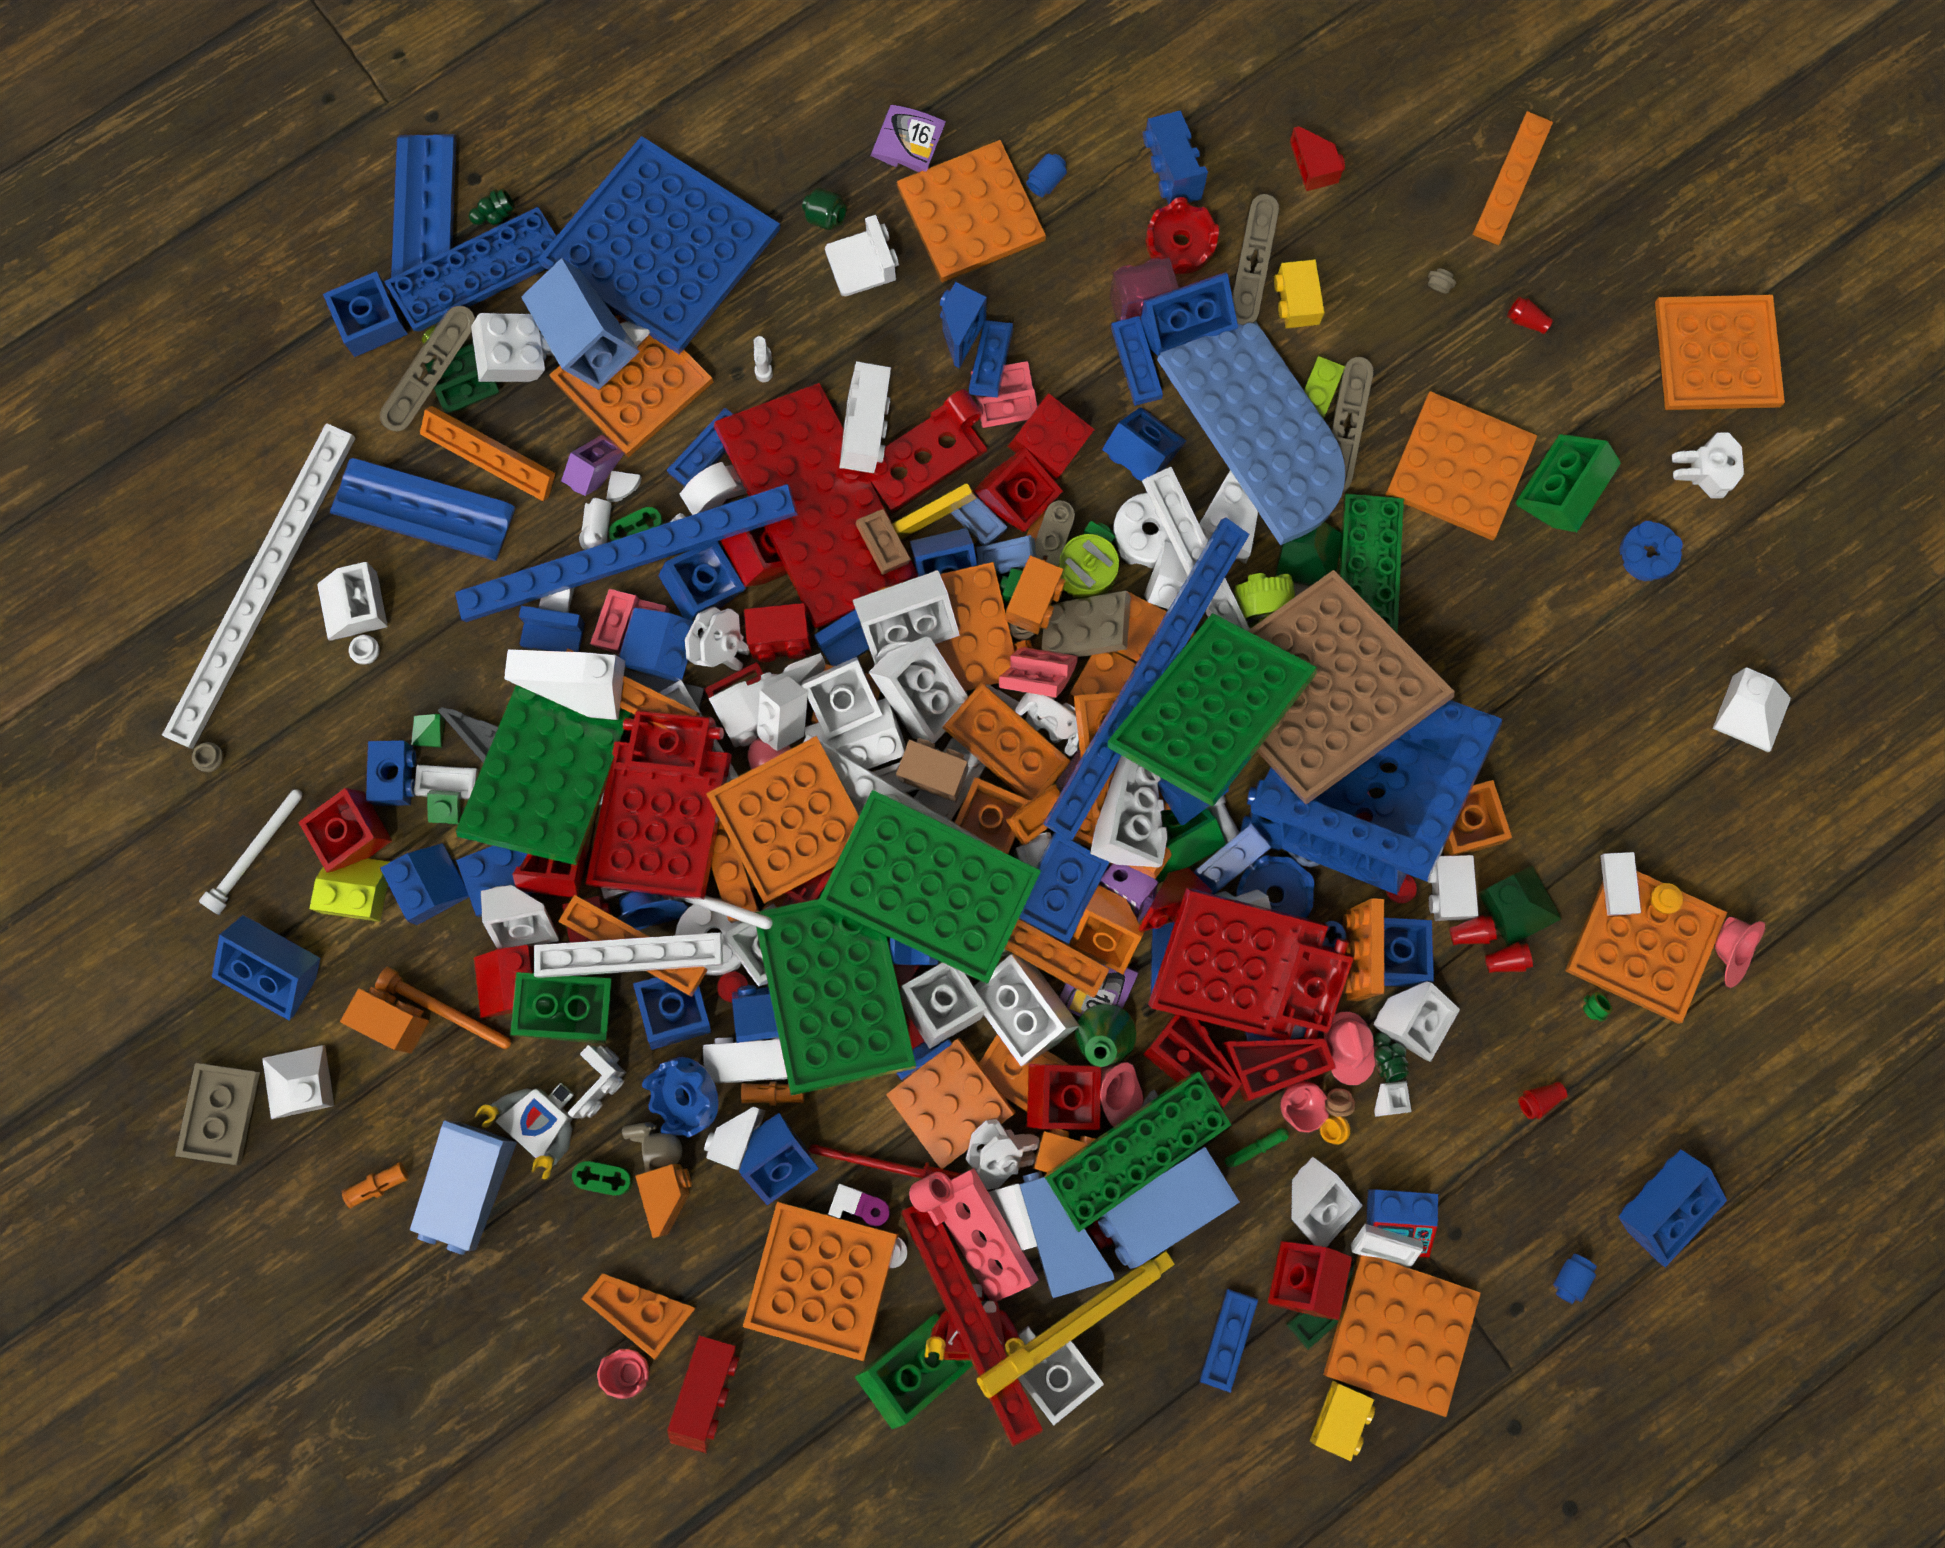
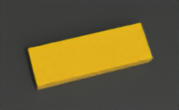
M964 484L896 521L892 526L900 540L977 498L968 484Z

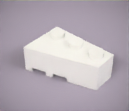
M856 361L847 400L839 468L874 473L877 462H883L885 445H880L881 438L885 439L888 422L884 421V414H888L890 397H887L891 367Z
M1231 470L1199 525L1207 541L1211 538L1220 520L1225 517L1249 533V537L1236 559L1246 564L1251 554L1258 511Z
M779 1037L766 1041L761 1039L733 1043V1038H715V1044L703 1045L704 1068L710 1074L714 1083L787 1079Z

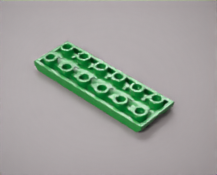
M1345 494L1339 576L1398 634L1404 498Z
M1197 1071L1172 1086L1053 1168L1044 1178L1076 1231L1080 1232L1230 1127L1231 1123L1204 1078Z

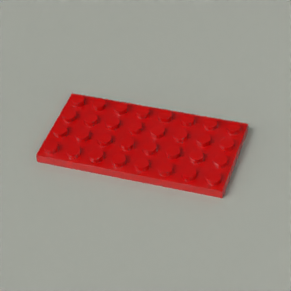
M820 383L714 422V428L748 496H753L786 484L791 488L798 515L766 525L764 528L802 603L805 604L806 611L815 628L842 618L854 611V599L877 592V589L897 585L918 577L911 559L909 564L882 575L856 526L857 520L882 510L884 507L865 472L839 468L844 429Z

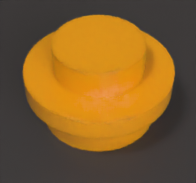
M1670 883L1658 885L1652 891L1651 903L1658 912L1671 914L1680 909L1683 903V896L1678 887Z
M1329 1114L1327 1120L1320 1127V1134L1329 1143L1341 1144L1349 1138L1350 1126L1345 1117H1336Z

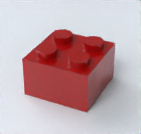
M1048 393L1008 447L1015 453L1026 448L1055 481L1095 429Z
M804 603L744 609L747 645L753 659H758L759 662H771L780 656H788L789 659L804 658L805 654L812 653L809 618Z

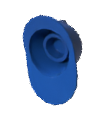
M632 891L619 898L621 916L618 919L637 930H641L652 925L680 918L687 910V905L677 900H665L659 894Z

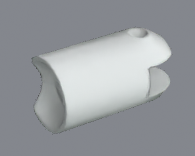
M593 498L590 504L585 503L582 532L579 536L580 545L584 550L607 542L611 503L606 500Z

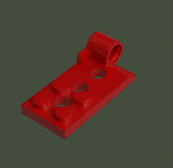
M966 389L952 394L941 407L930 413L931 417L887 445L884 451L883 462H877L875 472H865L875 491L891 513L987 452V448L971 427L982 417L983 412ZM944 436H951L954 438L955 444L950 448H944L939 444V440ZM925 451L932 458L928 463L921 464L915 460V456L919 452ZM896 467H903L908 473L905 478L898 480L892 477V470Z

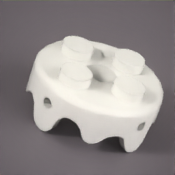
M1148 493L1136 495L1128 499L1120 507L1115 517L1113 535L1116 536L1114 542L1122 559L1131 565L1137 563L1154 568L1164 540L1169 542L1171 540ZM1146 522H1153L1158 526L1159 531L1154 535H1148L1143 531L1142 526Z
M1026 692L1016 707L1015 712L1023 715L1028 711L1025 721L1037 731L1041 728L1047 730L1053 743L1068 739L1065 753L1072 756L1079 748L1075 708L1068 703L1063 705L1054 700V697Z
M693 904L681 916L677 924L675 936L706 934L709 929L718 928L721 930L723 937L725 933L740 925L743 921L739 920L730 923L726 915ZM724 938L723 966L704 967L707 969L705 975H724L729 972H735L740 968L742 963Z

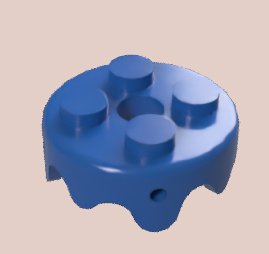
M1263 856L1244 871L1238 882L1237 896L1257 889L1266 894L1267 889L1270 887L1279 888L1283 898L1279 903L1270 902L1272 910L1306 918L1313 908V877L1292 858Z
M686 1057L670 1059L660 1064L657 1070L644 1079L642 1087L650 1090L651 1093L649 1102L650 1112L661 1115L665 1120L661 1127V1133L691 1137L708 1128L715 1120L719 1105L716 1086L710 1074L697 1061ZM683 1089L688 1093L689 1100L685 1098Z

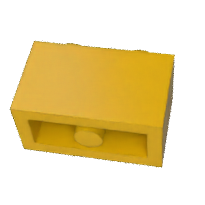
M1316 259L1281 263L1278 274L1274 276V287L1276 292H1280L1281 301L1278 303L1280 319L1284 318L1285 327L1295 328L1320 325L1324 315V307Z
M1332 1381L1310 1442L1315 1446L1351 1461L1353 1454L1357 1456L1362 1448L1364 1438L1361 1436L1364 1425H1369L1373 1419L1375 1407L1372 1404L1374 1399Z

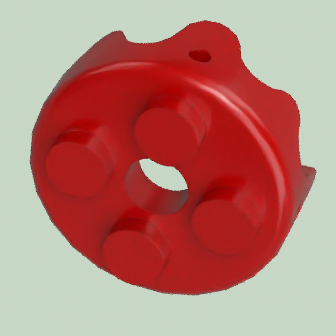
M1178 197L1169 205L1159 208L1154 212L1146 232L1147 251L1156 265L1165 271L1174 274L1193 273L1204 267L1212 258L1218 241L1219 226L1214 223L1209 211L1205 207H1193L1186 198ZM1176 235H1184L1188 238L1189 242L1186 245H1178L1174 242L1173 238Z

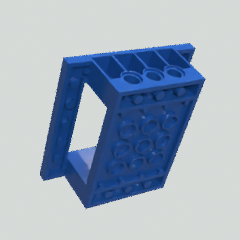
M1449 700L1306 805L1295 793H1292L1293 790L1271 767L1251 805V813L1280 824L1283 850L1397 895L1407 874L1428 882L1502 725V719ZM1389 762L1395 764L1397 770L1393 773H1385L1380 767L1384 763ZM1378 787L1383 789L1385 794L1383 797L1376 799L1370 797L1368 791ZM1360 813H1369L1373 819L1371 822H1367L1356 816Z

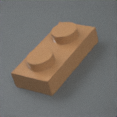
M884 509L857 520L856 526L882 575L909 564L910 558Z

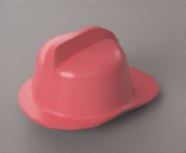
M1729 917L1721 927L1715 942V950L1718 957L1727 965L1724 980L1726 986L1730 988L1736 986L1746 974L1755 948L1764 934V922L1758 921L1751 925L1735 917Z
M1339 1012L1335 1014L1329 1032H1323L1324 1039L1336 1066V1069L1331 1070L1332 1074L1341 1083L1359 1085L1371 1076L1375 1067L1373 1035L1366 1021L1359 1015L1352 1012Z
M1128 1062L1101 1067L1100 1104L1103 1107L1107 1120L1113 1127L1138 1111L1143 1104L1142 1089L1135 1069Z

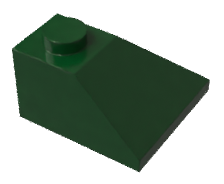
M1323 522L1319 527L1306 535L1280 545L1275 577L1281 574H1289L1292 577L1293 583L1312 586L1334 570L1336 572L1342 533Z
M1532 866L1478 893L1507 946L1515 944L1562 919Z

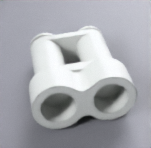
M758 336L754 339L755 375L759 381L768 382L773 376L770 365L772 354L771 350L766 346L765 339Z

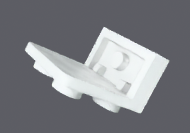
M876 215L865 218L866 232L829 243L825 246L828 261L842 296H849L896 280L895 267L899 266L895 250H889L886 241H889L885 224H879Z
M588 1045L580 1053L602 1076L570 1109L568 1114L572 1118L583 1119L586 1116L591 1118L602 1107L603 1104L600 1101L608 1092L611 1095L614 1094L623 1085L624 1080L621 1078L626 1072L617 1064L619 1057L608 1047Z

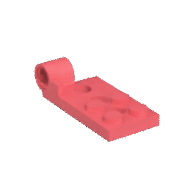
M974 1168L951 1180L942 1172H934L912 1184L909 1196L913 1206L921 1212H928L936 1226L943 1221L945 1222L990 1301L997 1302L1039 1281ZM963 1203L968 1206L970 1213L965 1210ZM979 1231L985 1235L987 1242L982 1239ZM995 1260L1001 1263L1003 1269L996 1264Z

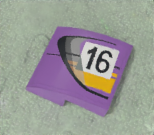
M890 105L870 156L894 167H897L899 163L917 172H926L946 121L917 110Z
M1128 966L1124 974L1109 968L1110 970L1094 998L1066 983L1060 999L1069 1012L1081 1017L1085 1010L1096 1004H1114L1123 1008L1139 972Z

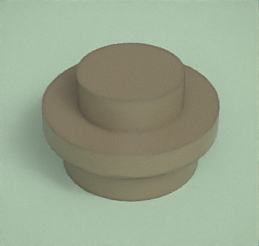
M1440 268L1437 269V272L1430 271L1428 275L1430 279L1428 286L1441 293H1449L1450 289L1455 287L1456 281L1452 279L1454 276L1452 273Z
M211 742L198 745L192 753L194 766L203 772L215 771L221 766L224 758L222 749Z

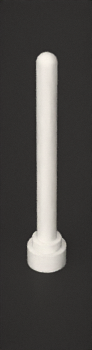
M295 789L291 791L216 889L212 888L210 892L206 891L199 900L201 904L220 915L227 906L225 904L228 899L226 897L302 799V792Z
M662 895L665 900H683L763 929H769L773 924L771 918L706 895L704 900Z

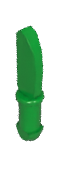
M1277 1128L1275 1132L1262 1139H1257L1255 1143L1227 1157L1224 1162L1228 1167L1238 1166L1261 1152L1266 1153V1150L1281 1142L1284 1143L1289 1137V1132L1285 1128Z

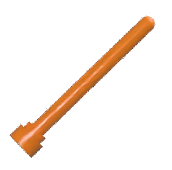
M387 966L379 975L375 983L376 989L392 994L397 992L502 1049H507L511 1046V1040L503 1034L403 982V978L399 976V972Z

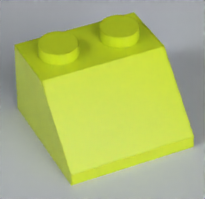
M367 858L330 873L326 872L324 867H322L315 879L310 909L321 914L381 922L388 883L380 868L390 863V861Z

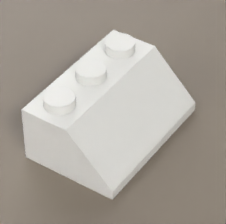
M938 570L853 600L874 663L879 651L893 642H914L927 636L931 638L934 644L960 636L950 599Z
M927 636L888 652L869 671V674L912 738L915 739L922 738L935 743L946 732L942 728L943 725L968 698L931 638Z
M886 698L877 701L882 716L828 740L819 722L805 727L806 737L809 734L813 737L817 736L821 742L866 769L903 757L906 749V744L893 708Z
M1015 954L1009 955L995 968L988 984L980 981L974 986L987 1007L984 1016L1020 1066L1026 1065L1053 1048L1079 1027L1075 1018L1038 968Z

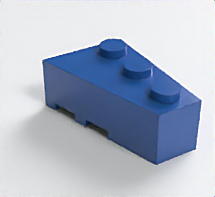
M1181 111L1148 118L1146 131H1143L1145 147L1150 148L1153 155L1151 156L1153 172L1158 173L1160 177V195L1162 198H1166L1168 205L1178 197L1186 198L1188 203L1202 200L1208 174L1206 167H1199L1196 158L1200 157V153L1197 147L1192 148L1189 140L1191 133Z

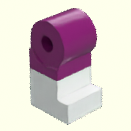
M839 1184L828 1213L834 1217L841 1218L844 1210L863 1217L864 1221L870 1226H880L889 1217V1207L884 1200Z

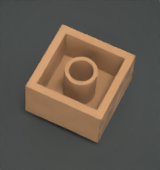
M918 738L917 742L908 741L896 776L902 783L956 802L969 767L962 753L947 749L945 753L936 750L934 743Z

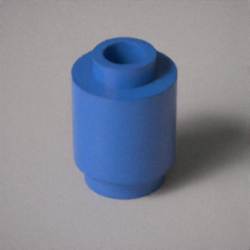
M1046 154L1029 173V179L1026 181L1028 188L1039 197L1050 194L1067 174L1066 162L1057 154Z
M1573 1254L1571 1259L1566 1260L1553 1283V1286L1557 1289L1556 1295L1571 1304L1575 1300L1582 1302L1596 1277L1594 1272L1597 1266L1586 1258Z

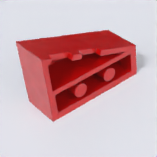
M594 817L577 865L527 854L520 867L517 866L512 873L516 888L524 892L566 897L579 896L596 817Z
M1174 1014L1143 1055L1177 1083L1190 1074L1199 1071L1223 1109L1242 1083L1221 1051H1218L1212 1043L1205 1027L1201 1026L1197 1019Z
M1325 1039L1229 1041L1222 1043L1230 1067L1242 1083L1239 1090L1244 1102L1336 1069Z
M703 1336L698 1337L667 1430L670 1443L707 1454L710 1440H714L720 1421L717 1420L720 1407L724 1408L728 1399L730 1389L726 1388L729 1376H735L740 1358L736 1357V1346Z

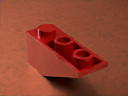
M1188 867L1168 873L1138 930L1144 932L1153 928L1158 929L1165 924L1175 922L1186 887L1210 894L1212 890Z

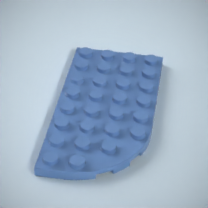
M1258 323L1238 324L1237 329L1225 331L1217 336H1204L1160 353L1157 361L1279 544H1285L1319 527L1329 517L1341 498L1345 483L1343 455L1332 431Z

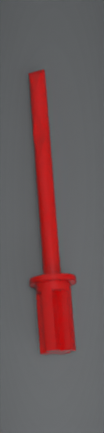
M811 1145L808 1150L812 1154L921 1179L934 1172H942L950 1180L961 1175V1173L929 1166V1162L925 1163L924 1169L818 1145Z

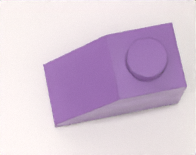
M600 435L570 453L561 481L570 486L573 491L586 496L602 486L624 453L609 438Z

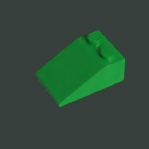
M516 972L510 1035L574 1042L606 1043L611 978L581 976L537 978L534 976V973Z
M937 1313L930 1316L855 1376V1379L891 1429L907 1424L973 1366L971 1360H939L940 1354L937 1352H930L928 1358L925 1357L926 1342L931 1336L932 1328L940 1318Z

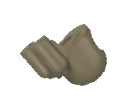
M652 1122L623 1126L622 1134L624 1139L642 1142V1155L646 1172L655 1170L658 1167L677 1164L682 1157V1144L677 1135L654 1133L657 1125H654Z

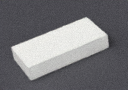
M417 765L414 794L415 796L427 797V793L430 790L461 792V799H469L478 778L479 770L475 768Z
M1634 852L1602 854L1601 864L1607 916L1641 913Z
M1364 1224L1351 1243L1352 1253L1378 1257L1411 1268L1423 1251V1243L1421 1240Z

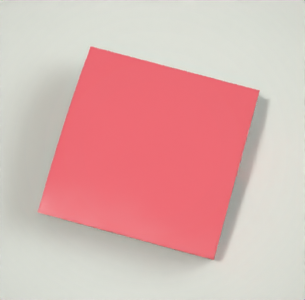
M1028 361L1005 365L998 398L975 395L977 405L983 412L980 418L982 428L1028 420L1037 408Z
M609 589L590 644L620 655L633 608L669 613L670 609L665 605L641 600L636 595Z
M1021 647L1011 655L1010 668L1000 675L999 688L1057 697L1068 683L1077 664L1078 656Z

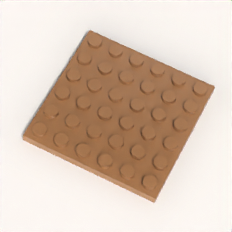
M1334 570L1248 630V632L1317 667L1315 677L1257 750L1305 805L1454 698V690Z

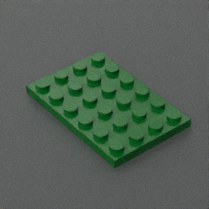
M1212 613L1107 741L1108 748L1213 807L1315 677L1317 667Z
M516 685L457 826V837L577 865L606 787L614 758L612 754L614 742H623L627 730L623 729V721L625 718H632L633 714L620 708L618 720L590 718Z
M872 790L821 894L818 904L988 984L1041 870Z
M819 899L755 912L771 918L773 922L769 929L756 926L791 1096L916 1069L887 937L818 904Z

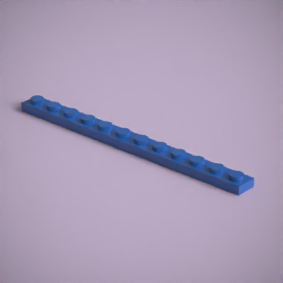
M786 484L455 592L461 620L469 622L796 516L798 513L791 488Z
M1227 517L1220 520L1043 823L1068 841L1073 840L1122 756L1109 749L1107 741L1185 647L1250 535Z

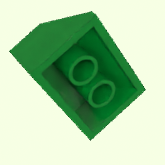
M1559 434L1515 503L1518 507L1552 528L1577 533L1621 462L1608 441Z
M1207 808L1184 825H1180L1172 810L1161 811L1162 827H1165L1167 831L1166 847L1170 849L1172 856L1155 880L1160 884L1166 879L1168 873L1187 868L1226 845L1216 818Z

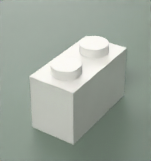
M789 676L760 690L757 735L764 743H767L776 751L804 737L808 692Z
M1473 855L1440 856L1428 880V883H1432L1433 895L1429 896L1430 913H1434L1435 921L1471 920L1477 917L1478 906Z

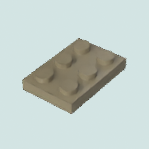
M1127 591L1051 604L1050 606H1053L1054 610L1047 629L1043 628L1042 650L1083 657L1127 649L1131 596Z
M195 1063L175 1156L241 1165L260 1072Z

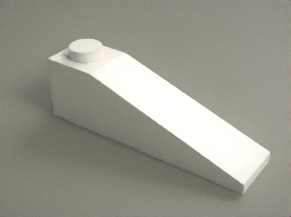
M508 650L504 679L587 717L618 720L625 660L616 655L597 653Z
M821 653L788 665L781 674L777 675L768 672L762 674L761 680L757 683L747 686L746 682L743 681L709 698L735 748L740 745L747 746L751 744L758 736L760 690L786 676H789L803 687V680L824 671L825 661Z
M1123 756L1120 757L1095 827L1090 854L1116 865L1162 866L1167 842V831L1165 827H1162L1161 811L1164 810L1163 800H1159L1158 782L1161 780L1159 776Z

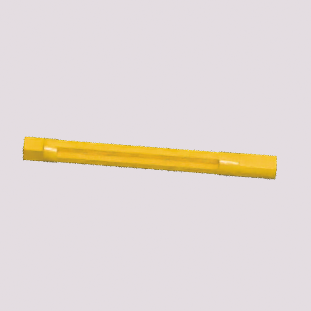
M1167 1251L1134 1268L979 1376L977 1383L987 1398H991L1157 1281L1163 1272L1175 1265Z

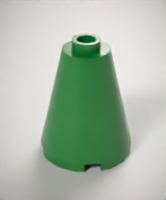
M1096 1004L1085 1010L1077 1022L1079 1027L1075 1029V1039L1078 1048L1088 1061L1095 1066L1104 1067L1120 1062L1131 1053L1135 1046L1137 1036L1135 1022L1130 1014L1118 1005Z

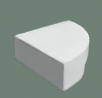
M611 471L606 497L607 501L623 500L622 498L636 491L640 485L641 476Z

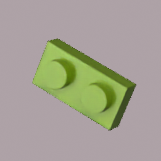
M1318 356L1304 392L1324 419L1345 366Z

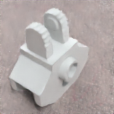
M1716 433L1704 447H1700L1697 451H1680L1672 454V462L1691 463V468L1675 470L1673 472L1674 479L1692 481L1693 485H1699L1710 498H1724L1728 491L1734 489L1744 475L1742 446L1730 433Z
M710 607L698 613L685 638L686 659L695 665L715 667L723 663L731 669L740 671L743 663L735 658L736 652L748 655L750 650L748 645L742 641L744 637L740 634L739 615L732 609L720 611L716 607ZM702 628L703 631L698 636V630Z
M997 1119L986 1120L972 1133L966 1160L976 1170L987 1190L996 1189L1012 1174H1018L1019 1167H1026L1035 1163L1036 1156L1033 1151L1038 1148L1040 1140L1034 1134L1014 1135L1011 1129L1005 1130ZM980 1144H984V1148L977 1150Z

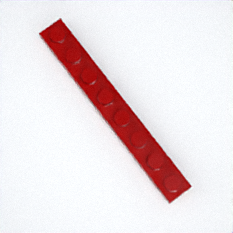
M911 1206L901 1211L903 1220L978 1376H981L1007 1358V1355L943 1224L941 1223L936 1226L928 1212H921L914 1206ZM1018 1379L989 1398L1012 1447L1042 1433L1043 1429Z

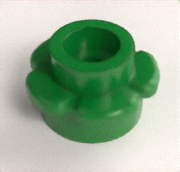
M1599 992L1584 997L1586 1004L1583 1005V1009L1586 1015L1592 1020L1605 1021L1612 1012V1006L1608 999Z

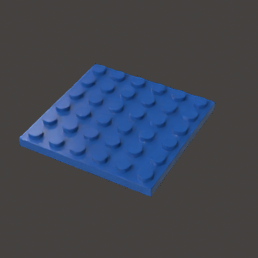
M641 136L540 255L538 260L539 264L548 270L561 258L580 269L609 310L626 321L648 329L651 337L680 355L780 231V223Z

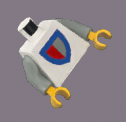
M562 1083L549 1096L541 1089L536 1088L532 1090L526 1088L507 1094L491 1105L481 1106L477 1110L475 1118L480 1114H486L489 1119L482 1124V1127L487 1128L492 1124L495 1117H499L495 1122L536 1158L533 1162L532 1172L537 1167L543 1166L546 1170L542 1178L547 1179L551 1174L552 1166L558 1163L570 1147L573 1130L570 1124L572 1117L563 1107L574 1094Z

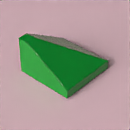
M440 714L414 716L411 745L442 748L445 718Z

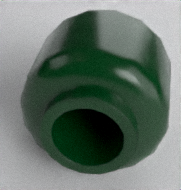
M817 188L811 194H807L802 204L807 222L826 230H832L836 226H840L846 216L847 207L842 196L823 188Z

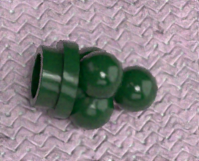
M504 188L499 191L494 189L490 192V195L479 200L478 207L470 210L469 219L475 225H482L486 219L492 225H500L504 218L510 216L511 211L515 209L514 202Z
M1383 1032L1376 1033L1373 1036V1046L1376 1049L1374 1059L1379 1075L1384 1077L1387 1083L1405 1078L1409 1074L1407 1069L1409 1063L1405 1058L1406 1049L1401 1044H1391V1038Z

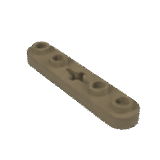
M1262 194L1253 199L1249 210L1232 295L1237 323L1240 325L1256 322L1260 310L1279 213L1277 200L1268 194ZM1254 250H1257V262L1259 263H1257L1254 274L1250 273L1251 262L1248 260H1251Z
M454 306L446 311L381 408L380 421L385 428L391 431H401L410 424L471 333V325L475 321V317L468 308ZM433 355H436V359L431 367L435 370L434 374L427 373L419 382L418 378H420L423 372L420 364L422 362L429 363Z
M1363 357L1350 359L1344 368L1331 428L1344 459L1345 483L1342 494L1348 490L1353 479L1373 378V366ZM1348 413H1350V425L1355 428L1350 429L1345 439L1343 438L1345 428L1340 424H1344Z
M1055 501L1048 506L1035 541L1036 558L1043 560V557L1046 556L1048 557L1047 562L1055 566H1059L1061 552L1067 543L1074 522V509L1069 503ZM1008 623L1011 637L1017 641H1027L1035 635V633Z

